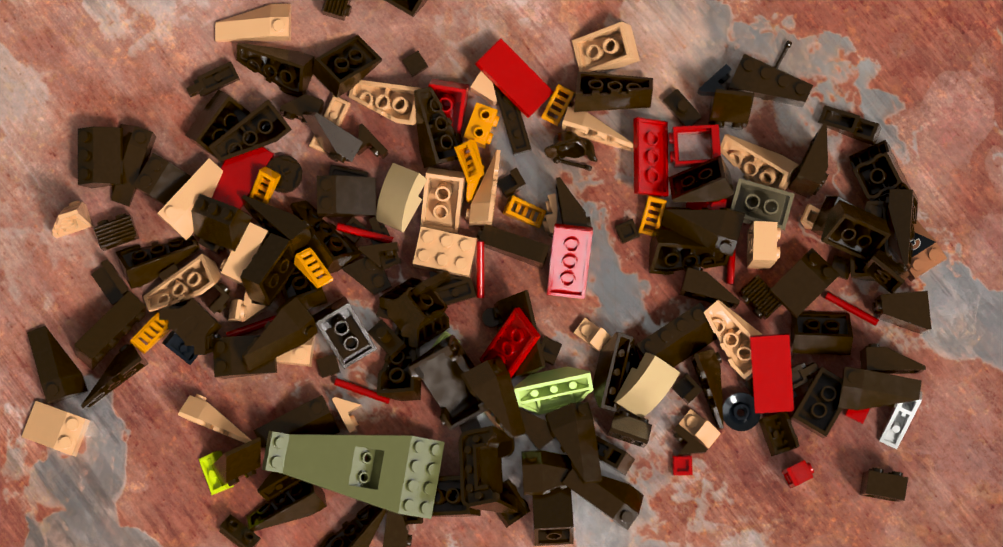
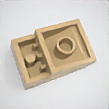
M392 163L380 192L376 210L377 221L404 233L422 201L418 195L427 179L418 172Z
M646 352L638 368H631L614 402L635 416L643 418L664 398L680 372L657 356Z

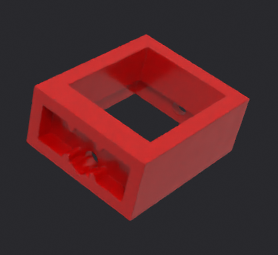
M719 124L673 127L672 132L669 133V144L673 145V151H670V163L674 162V168L694 167L710 160L679 161L678 135L710 133L711 159L720 156Z

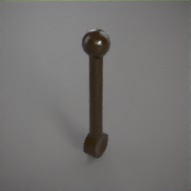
M788 40L786 42L785 48L774 68L778 69L787 50L792 45L791 41Z
M559 157L553 158V162L556 164L563 163L588 171L592 170V166L562 160Z

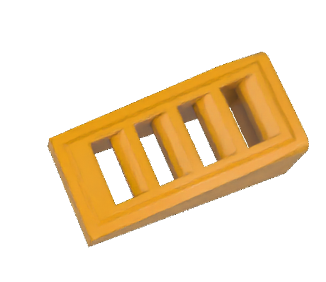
M558 84L541 118L558 126L575 92ZM559 91L569 95L568 99L559 95ZM555 98H558L566 102L565 105L563 106L560 103L554 101ZM552 104L562 109L561 112L551 108ZM548 111L557 115L558 118L555 119L547 114Z
M468 140L454 147L467 183L484 175L476 140ZM477 169V173L471 175L470 172Z
M477 169L471 171V175L477 173ZM482 176L467 183V203H472Z
M268 167L260 169L249 197L256 199L255 196L263 199V203L268 204L281 174Z
M512 195L509 197L502 214L539 229L547 211ZM515 203V204H517V205H516L515 210H514V212H513V211H511V209H512V207H513V204ZM521 206H523L524 209H523L521 215H519V214H518V213H519V210H520ZM528 209H530V215L528 218H526L525 216L528 212ZM535 212H538L539 214L536 218V221H532Z
M648 195L638 233L653 235L654 230L644 228L645 224L654 226L655 229L660 228L667 203L666 199ZM654 202L657 204H661V207L658 208L655 206H651L650 203ZM648 210L657 211L659 215L648 213ZM646 218L657 219V223L647 221Z
M310 247L295 255L294 265L317 289L333 281L331 274Z
M160 313L154 315L130 340V343L144 354L170 330L168 329V320H159ZM139 338H142L148 344L145 345Z

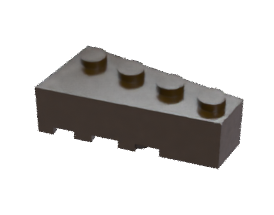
M744 54L727 90L754 93V97L763 100L778 101V103L803 107L813 85Z
M128 291L74 344L75 355L93 370L109 351L118 344L120 339L132 330V326L146 316V305Z

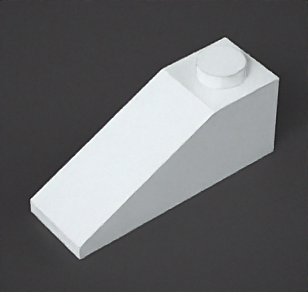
M921 391L919 400L899 403L896 409H892L879 442L895 449L898 448L922 401Z

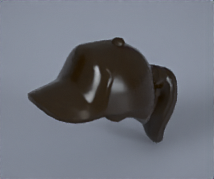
M570 131L557 133L554 136L553 144L544 149L545 155L548 158H579L586 155L590 161H598L593 143L588 139H581L576 133Z

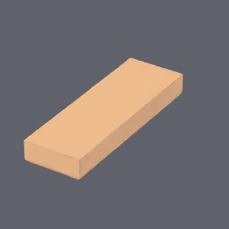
M333 95L323 117L340 127L351 103L339 97L336 98ZM314 135L309 147L327 155V152L322 149Z

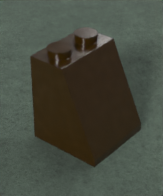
M928 291L881 294L872 303L873 314H876L877 319L919 334H925L932 329Z
M558 487L551 489L550 493L544 495H532L535 546L574 544L571 489L568 487L560 489Z

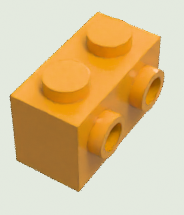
M476 102L463 136L464 142L476 140L477 146L484 149L487 144L490 145L494 135L491 131L493 126L497 127L500 116H497L498 110Z

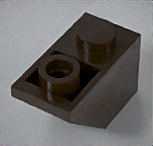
M304 94L282 105L280 112L287 119H300L301 123L308 125L302 115L303 112H317L321 115L324 101Z

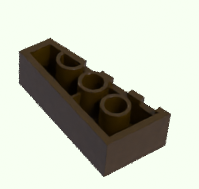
M578 71L574 112L651 108L653 78Z

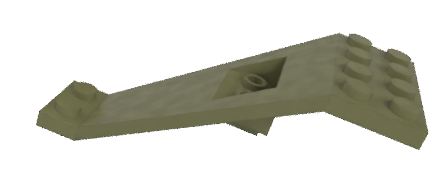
M269 431L262 470L278 472L393 513L431 519L445 442L411 435L284 434Z

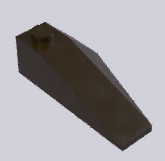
M432 87L415 90L418 143L424 168L457 160L458 157L454 147L462 144L463 141L460 134L456 133L453 129L450 117L447 118L443 112L440 100Z
M306 200L290 205L293 214L301 220H306L310 225L309 230L312 237L307 247H310L316 253L329 273L338 272L342 267L348 265L361 255L355 244L346 236L343 237L336 231L337 227L334 224L329 225L322 219L323 217H319L317 210Z
M654 229L650 242L648 271L652 274L670 275L674 274V271L685 270L686 272L687 268L692 266L703 267L704 269L727 265L730 256L715 252L674 231Z
M126 344L119 349L120 353L115 356L81 404L83 409L88 410L149 364L138 348L133 344Z
M322 395L254 430L256 437H259L261 440L262 448H266L269 431L284 434H337L340 432Z
M301 481L269 502L264 501L247 516L248 528L254 532L311 516L327 507L325 493L321 487Z

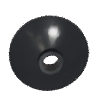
M735 393L729 396L723 404V420L733 430H750L760 419L761 413H755L754 397L750 394ZM739 409H742L744 411L743 416H739L737 414V411Z

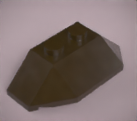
M616 332L600 350L592 384L593 393L600 408L616 412L621 407L614 400L631 368L637 369L640 361L634 344L635 340L632 336Z

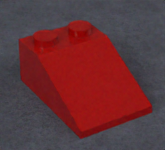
M432 79L428 87H432L443 106V112L447 118L450 117L453 129L461 136L469 84Z

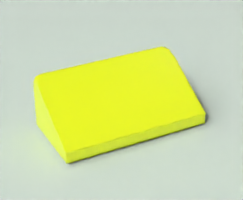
M221 451L212 452L199 458L211 495L234 487V485L229 487L228 484L222 486L212 467L223 455Z

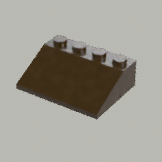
M825 123L821 125L813 137L789 187V190L808 199L812 194H817L829 175L826 173L828 169L827 124Z
M528 290L509 296L494 304L493 316L495 319L498 318L499 323L497 333L514 308L518 307L521 308L537 330ZM540 339L511 379L529 376L546 366Z

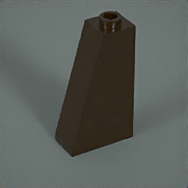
M486 224L483 229H479L476 236L478 240L484 241L485 248L543 269L549 254L550 246Z

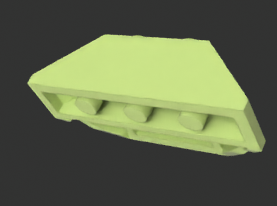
M567 366L530 374L514 387L519 407L540 415L552 412L570 403H581L593 391L590 371Z

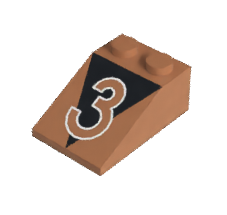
M918 220L914 224L915 238L910 240V243L913 244L911 269L907 271L910 273L908 278L911 282L947 259L937 242ZM892 225L889 227L891 236L888 238V247L897 262L903 264L895 230Z

